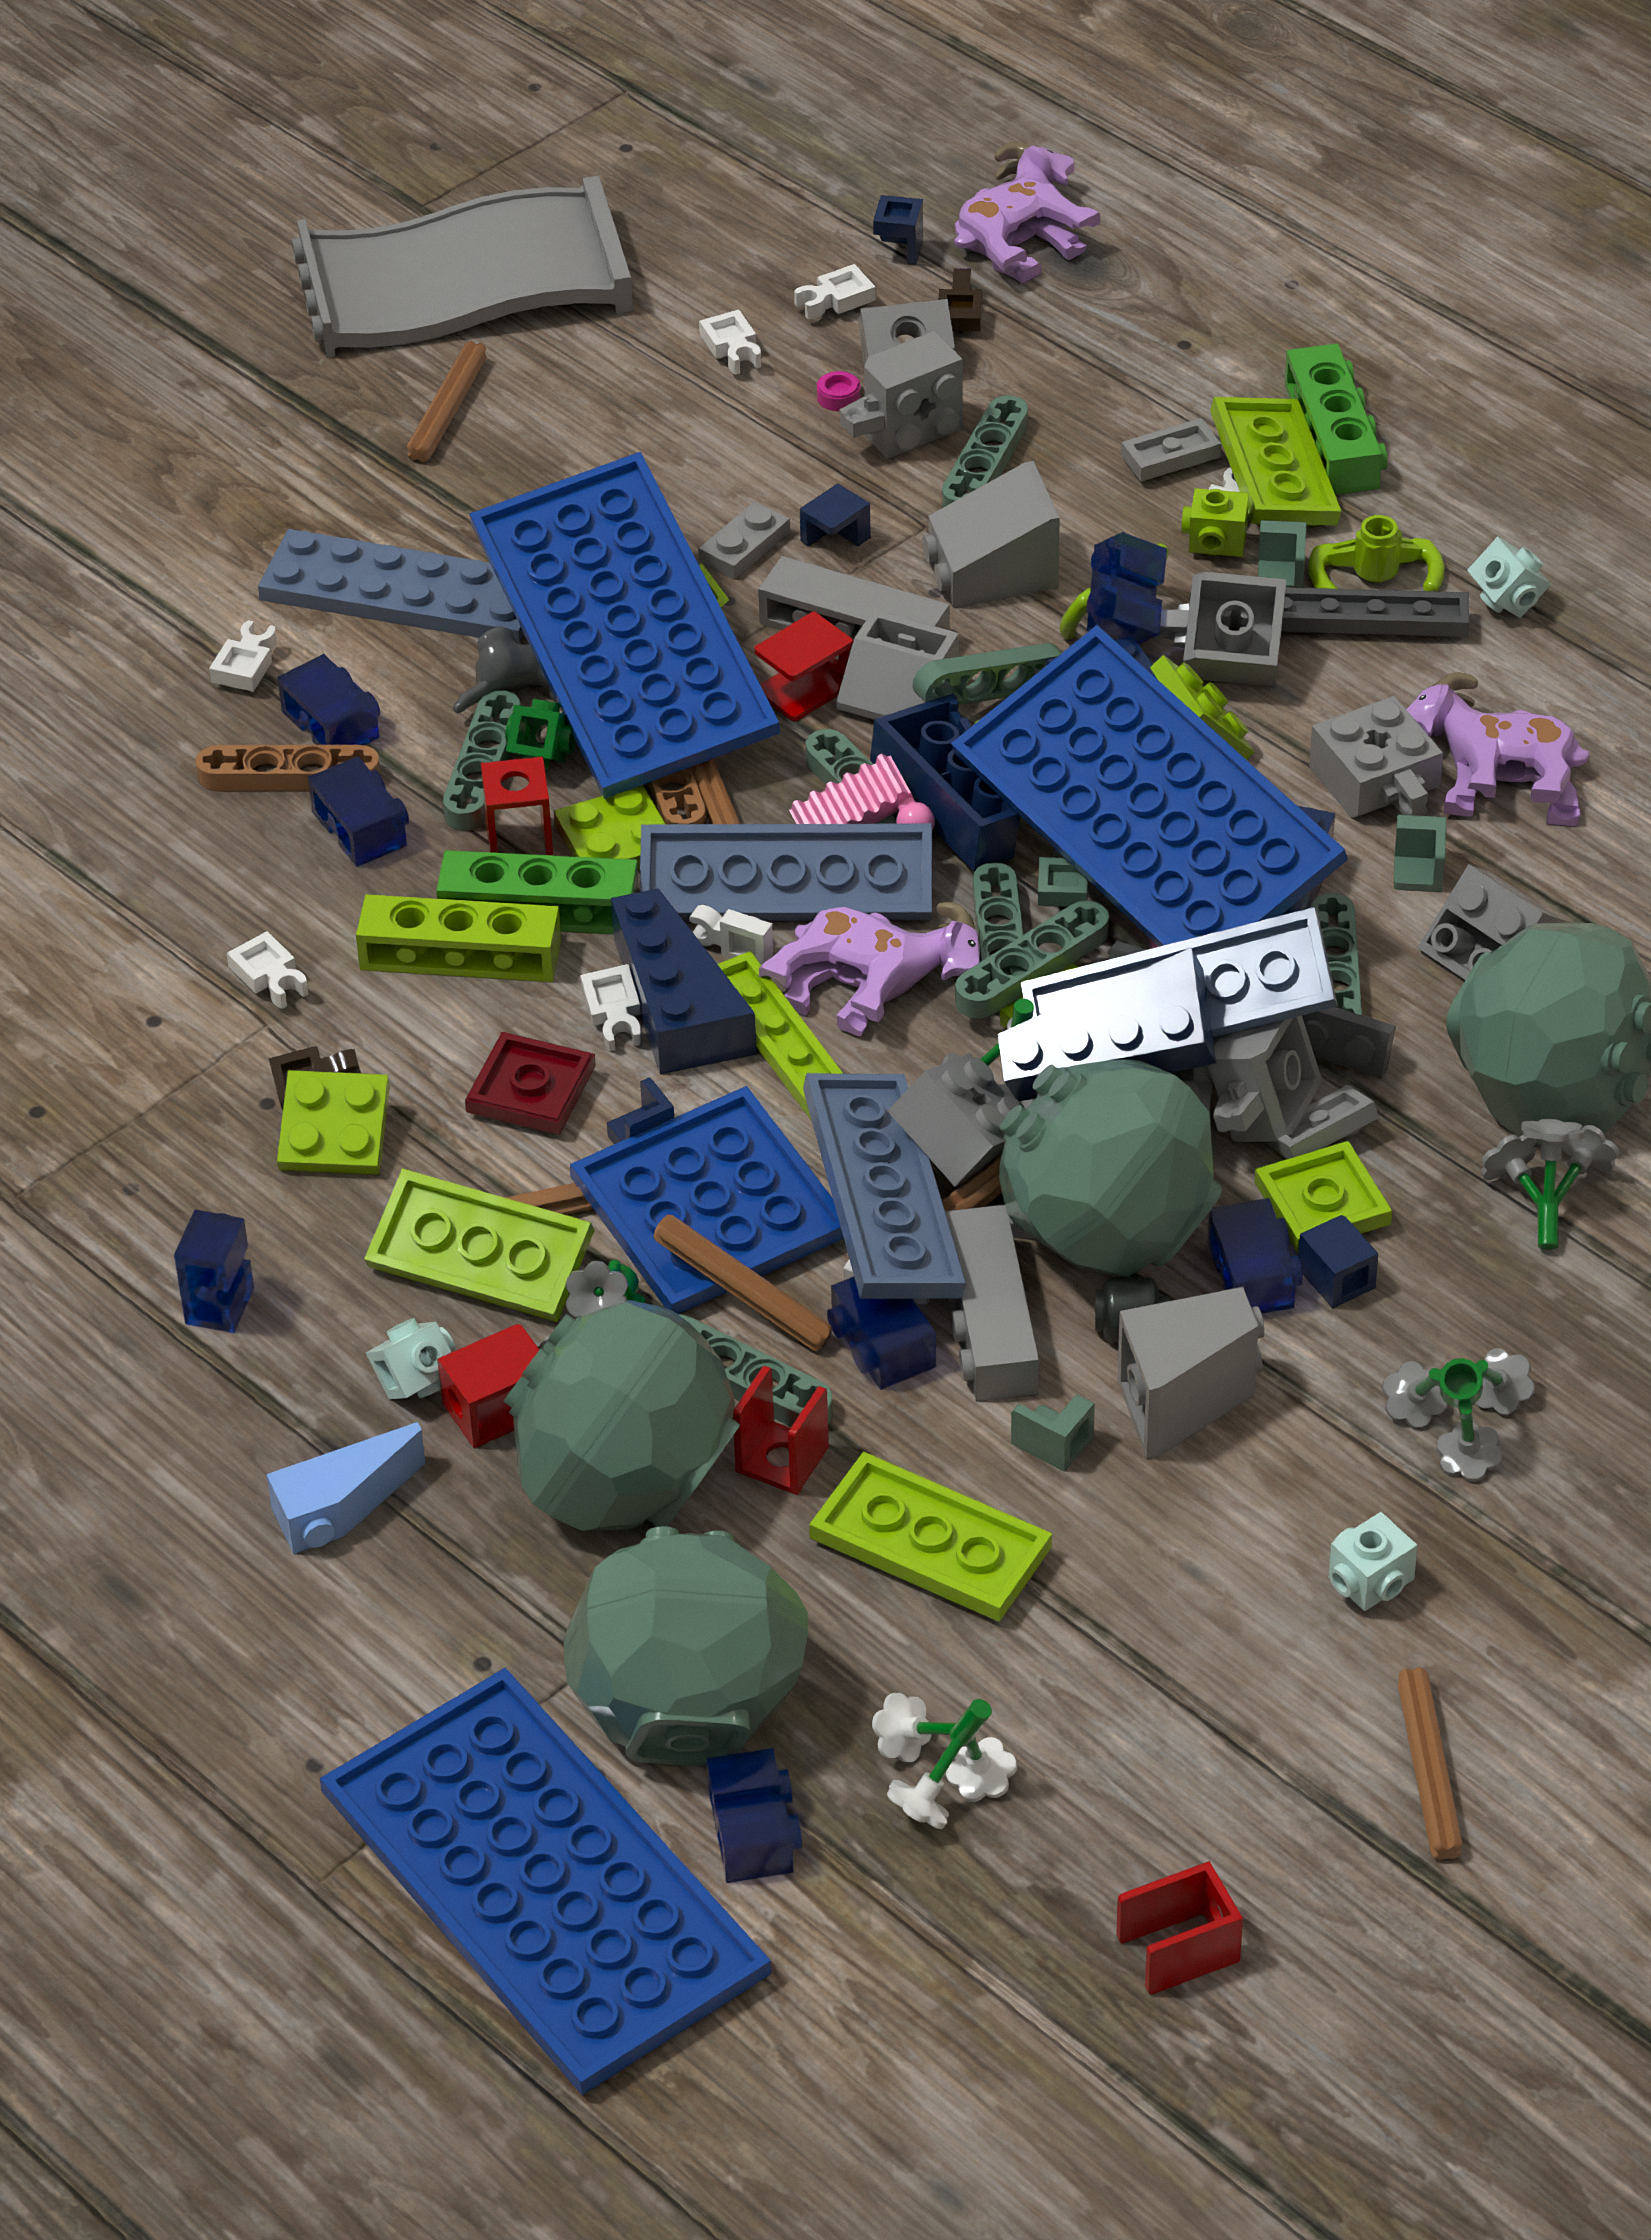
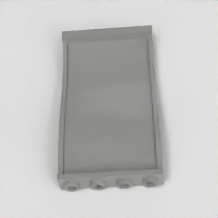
M600 177L582 178L583 185L580 188L544 187L513 190L483 196L410 221L376 228L310 230L307 227L306 219L297 220L299 238L291 239L295 264H298L301 289L304 290L308 316H311L314 341H322L326 358L335 357V348L337 347L373 348L409 344L442 337L508 314L544 306L574 303L613 304L616 314L633 312L631 275Z

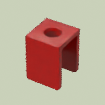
M813 611L754 647L755 655L779 672L760 684L770 705L795 722L836 698L840 691L854 640Z
M543 757L481 763L486 828L490 852L498 853L494 810L540 805L546 855L553 856L550 803ZM513 776L523 777L529 782L524 789L518 791L507 790L501 785L505 779Z
M515 1324L437 1358L442 1404L473 1449L514 1431V1417L509 1414L511 1407L503 1401L520 1377L523 1376L522 1373L539 1351L536 1344L520 1324Z
M763 1366L733 1411V1420L740 1424L734 1433L735 1472L798 1495L829 1448L827 1389L818 1386L792 1427H787L774 1422L772 1368ZM786 1447L789 1449V1466H775L767 1460V1455L773 1449Z
M1210 1861L1129 1890L1118 1896L1116 1936L1121 1944L1204 1914L1208 1921L1207 1924L1153 1943L1147 1947L1145 1988L1150 1995L1240 1962L1243 1917Z

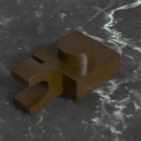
M954 268L952 289H939L938 300L948 299L952 331L981 332L982 289H972L971 268Z
M314 1046L268 1058L282 1110L288 1070L361 1074L355 1049L343 1050L334 1055L320 1058L318 1047Z

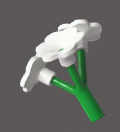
M891 1693L886 1697L884 1709L876 1712L872 1720L873 1731L879 1736L878 1750L885 1758L898 1757L902 1762H914L920 1755L921 1746L929 1742L932 1734L950 1735L951 1739L950 1744L932 1772H925L916 1787L909 1786L899 1780H893L889 1785L890 1789L887 1792V1796L895 1804L901 1806L908 1816L919 1822H927L937 1829L945 1827L949 1813L943 1806L934 1801L944 1786L941 1779L945 1773L949 1783L959 1788L962 1798L968 1802H977L985 1796L998 1798L1007 1792L1009 1788L1008 1778L1013 1776L1017 1770L1015 1757L1011 1753L1004 1751L1000 1740L994 1737H987L978 1743L975 1737L992 1714V1709L988 1702L982 1699H975L957 1723L928 1722L925 1718L926 1705L919 1697L907 1698L902 1693Z

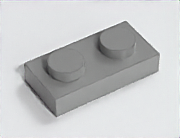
M1199 418L1121 442V457L1140 482L1221 458L1222 443L1204 420Z
M754 501L698 548L699 562L735 580L790 533V518Z
M1347 1084L1308 1105L1293 1134L1277 1138L1276 1142H1267V1144L1286 1159L1323 1149L1341 1138L1355 1135L1363 1126L1378 1119L1375 1103Z

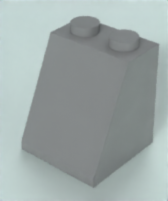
M1034 461L1019 465L928 516V535L922 537L924 556L928 563L934 562L937 587L939 591L946 590L953 608L1059 588L1060 517Z
M1243 1287L1120 1311L1117 1381L1146 1459L1157 1458L1254 1396L1255 1375L1262 1372V1358L1257 1341L1258 1338L1264 1337L1265 1330L1259 1307L1250 1306Z

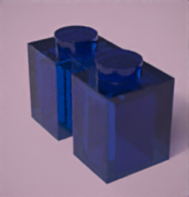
M1124 532L1094 545V552L1091 557V589L1087 600L1088 632L1098 625L1113 640L1133 635L1138 644L1160 635L1163 600L1156 598L1157 586L1164 583L1167 548Z
M325 654L277 677L282 713L301 731L308 729L311 732L312 742L315 745H366L380 738L378 726L380 707L377 700L369 691L364 692L353 682L352 677L344 667H338Z
M359 756L308 777L312 813L329 834L335 832L338 836L339 846L356 867L407 846L405 825L409 824V815L405 805L399 798H392L386 790L380 774L376 770L370 771Z
M1270 1198L1213 1207L1209 1212L1207 1243L1217 1272L1222 1274L1223 1289L1229 1290L1243 1287L1250 1306H1258L1261 1314L1294 1308L1296 1286L1303 1284L1301 1263L1297 1255L1290 1256L1289 1233L1286 1221L1283 1217L1276 1218Z
M194 1209L174 1253L186 1325L235 1333L254 1290L251 1261L244 1259L248 1248L244 1218L230 1216L225 1213H212Z
M854 1276L831 1285L832 1308L827 1310V1318L833 1328L832 1331L837 1338H845L851 1347L853 1359L860 1372L863 1374L869 1373L880 1390L936 1368V1332L912 1299H860Z
M773 1748L706 1758L708 1794L726 1883L794 1873L793 1850L802 1848L801 1829L797 1814L787 1816L785 1804L793 1802L788 1769H777Z

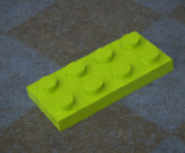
M1214 397L1210 413L1239 491L1249 493L1248 515L1251 523L1261 524V520L1307 522L1306 526H1337L1342 511L1299 400Z
M402 1168L364 1260L369 1268L558 1322L569 1295L566 1288V1280L572 1272L579 1270L595 1230L591 1222Z
M864 1451L809 1524L810 1539L998 1622L1004 1617L1052 1548V1533Z

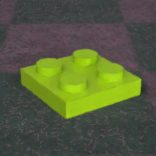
M1164 655L1150 667L1156 678L1241 756L1247 760L1255 753L1244 737L1249 732L1247 727L1233 712L1229 711L1227 713L1224 706L1228 704V700L1214 684L1209 682L1203 686L1201 678L1188 664L1183 662L1180 666H1177Z
M643 785L617 793L606 799L600 796L553 810L554 824L572 857L637 860L638 870H640L641 825L665 824Z
M288 1070L277 1155L279 1170L380 1175L390 1090L388 1075Z
M1349 1141L1255 1169L1254 1183L1297 1253H1299L1301 1233L1340 1215L1345 1216L1361 1234L1391 1225L1392 1209Z

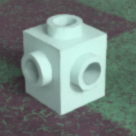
M1498 536L1467 570L1483 589L1480 597L1490 608L1498 613L1505 609L1519 618L1536 604L1539 597L1551 585L1539 570L1543 563L1534 553L1525 547L1518 549Z
M411 1318L389 1329L386 1332L389 1340L366 1352L389 1400L407 1398L414 1393H417L419 1398H423L441 1389L437 1358L456 1351V1346L450 1334L443 1327H439L436 1321L417 1324L415 1318Z
M1379 1512L1356 1528L1345 1529L1331 1543L1328 1578L1340 1595L1350 1597L1362 1610L1366 1611L1382 1600L1389 1601L1402 1591L1405 1585L1414 1580L1418 1545L1388 1517Z

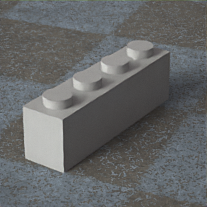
M781 556L758 588L759 622L762 625L779 630L788 627L815 611L854 640L873 609L950 630V604L785 556Z
M998 1205L945 1211L966 1281L962 1298H946L947 1303L956 1302L957 1310L951 1311L955 1342L964 1341L965 1349L959 1350L962 1381H972L976 1402L1038 1395L1039 1358L1006 1206Z

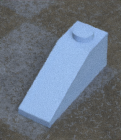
M416 1422L266 1474L271 1509L293 1554L310 1548L321 1547L330 1541L344 1537L426 1464L422 1429L419 1423Z

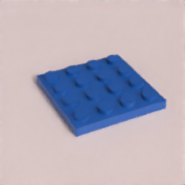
M748 1086L570 1164L571 1179L580 1188L584 1197L663 1306L677 1314L683 1313L728 1291L655 1241L653 1237L655 1229L659 1222L668 1214L674 1215L760 1276L844 1239L833 1198Z

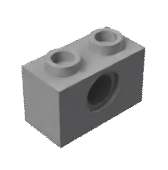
M948 299L861 308L858 329L864 366L869 356L899 345L900 343L896 338L901 335H910L917 338L935 331L955 351Z

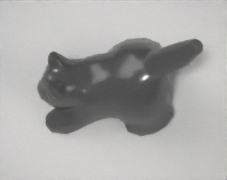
M495 627L485 632L478 639L479 658L475 664L477 685L459 696L453 705V711L461 713L478 703L484 695L493 691L504 690L514 692L524 687L532 686L543 687L549 692L552 700L556 701L530 645L519 644L514 639L511 629Z

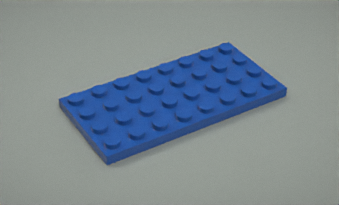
M641 451L469 513L471 525L554 697L557 703L560 704L562 713L566 715L567 723L572 729V734L604 799L780 734L779 721Z
M1098 625L951 743L954 753L1158 947L1281 916L1348 860L1345 849Z
M506 1667L320 1778L322 1793L581 2095H584L772 1974L771 1960Z

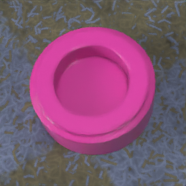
M844 371L830 372L823 375L817 382V401L825 409L840 411V409L861 398L860 381L851 373Z

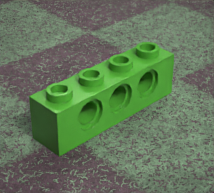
M1338 343L1286 350L1285 387L1290 399L1299 400L1335 495L1380 489L1381 470L1387 469V452L1384 443H1378L1376 440V425L1373 416L1366 415L1363 390L1361 387L1356 388L1354 385V371L1351 361L1344 360Z
M445 850L436 892L437 899L559 906L561 932L613 934L611 898L639 892L637 860Z

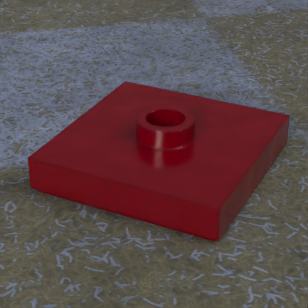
M501 1032L465 1099L466 1112L560 1135L596 1066L595 1054Z

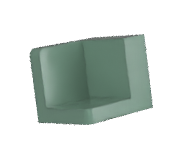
M1261 520L1258 577L1287 579L1286 587L1303 588L1307 522Z
M1397 815L1394 889L1442 892L1445 865L1446 817Z
M1039 857L1038 906L1068 907L1079 901H1087L1088 879L1067 859Z
M1076 1394L1061 1413L1045 1405H1039L1033 1411L1018 1404L1011 1412V1444L1065 1472L1094 1438L1095 1403Z

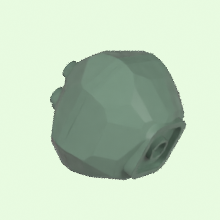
M1537 923L1525 928L1493 952H1485L1479 957L1449 1008L1446 1028L1463 1067L1469 1071L1490 1113L1506 1129L1521 1136L1523 1135L1521 1130L1522 1122L1557 1119L1562 1122L1579 1123L1582 1127L1593 1125L1605 1134L1633 1103L1638 1104L1644 1099L1648 1089V1079L1651 1075V980L1637 949L1630 939L1609 927L1593 923ZM1536 1139V1143L1542 1144L1541 1140Z
M1106 1060L1074 1065L1067 1068H1057L1053 1064L1047 1066L1033 1083V1089L1038 1092L1035 1100L1026 1109L1021 1105L1014 1107L1006 1115L1000 1126V1129L1005 1132V1144L1000 1161L999 1181L1009 1217L1028 1236L1080 1269L1129 1277L1149 1264L1161 1266L1167 1263L1180 1250L1210 1212L1222 1191L1221 1185L1213 1179V1152L1209 1111L1191 1088L1176 1075L1141 1061Z
M631 1300L602 1308L582 1317L578 1315L576 1319L566 1314L543 1348H540L522 1373L523 1376L520 1377L503 1401L511 1407L509 1414L514 1417L517 1465L522 1488L533 1505L550 1517L581 1531L634 1530L649 1521L657 1527H667L700 1484L740 1426L738 1422L733 1420L735 1400L723 1363L709 1342L688 1321L674 1311Z
M654 1527L646 1532V1538L642 1539L640 1544L617 1550L592 1571L568 1625L564 1639V1663L567 1684L611 1742L626 1747V1756L629 1759L643 1763L701 1767L726 1765L737 1758L746 1742L782 1705L795 1686L803 1665L806 1648L808 1612L797 1592L769 1565L734 1542V1536L726 1531H709L704 1534H679V1531L672 1527Z

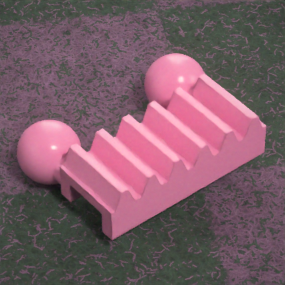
M883 754L877 756L876 763L873 765L866 763L860 765L859 773L855 775L848 772L845 773L842 782L838 784L834 782L827 783L824 792H810L807 801H794L791 810H789L796 824H875L897 811L899 812L896 824L932 823V830L935 824L931 809L925 804L914 800L891 755L886 756Z

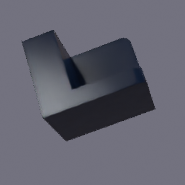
M881 195L873 220V235H880V239L883 242L907 244L908 264H917L923 243V199Z
M837 483L801 507L800 541L807 546H810L826 534L833 535L836 533L856 546L863 544L871 538L870 503Z
M650 1077L640 1081L642 1107L607 1122V1136L613 1144L675 1118L674 1106Z
M1340 1215L1300 1234L1298 1269L1332 1309L1376 1288L1378 1252L1345 1216Z

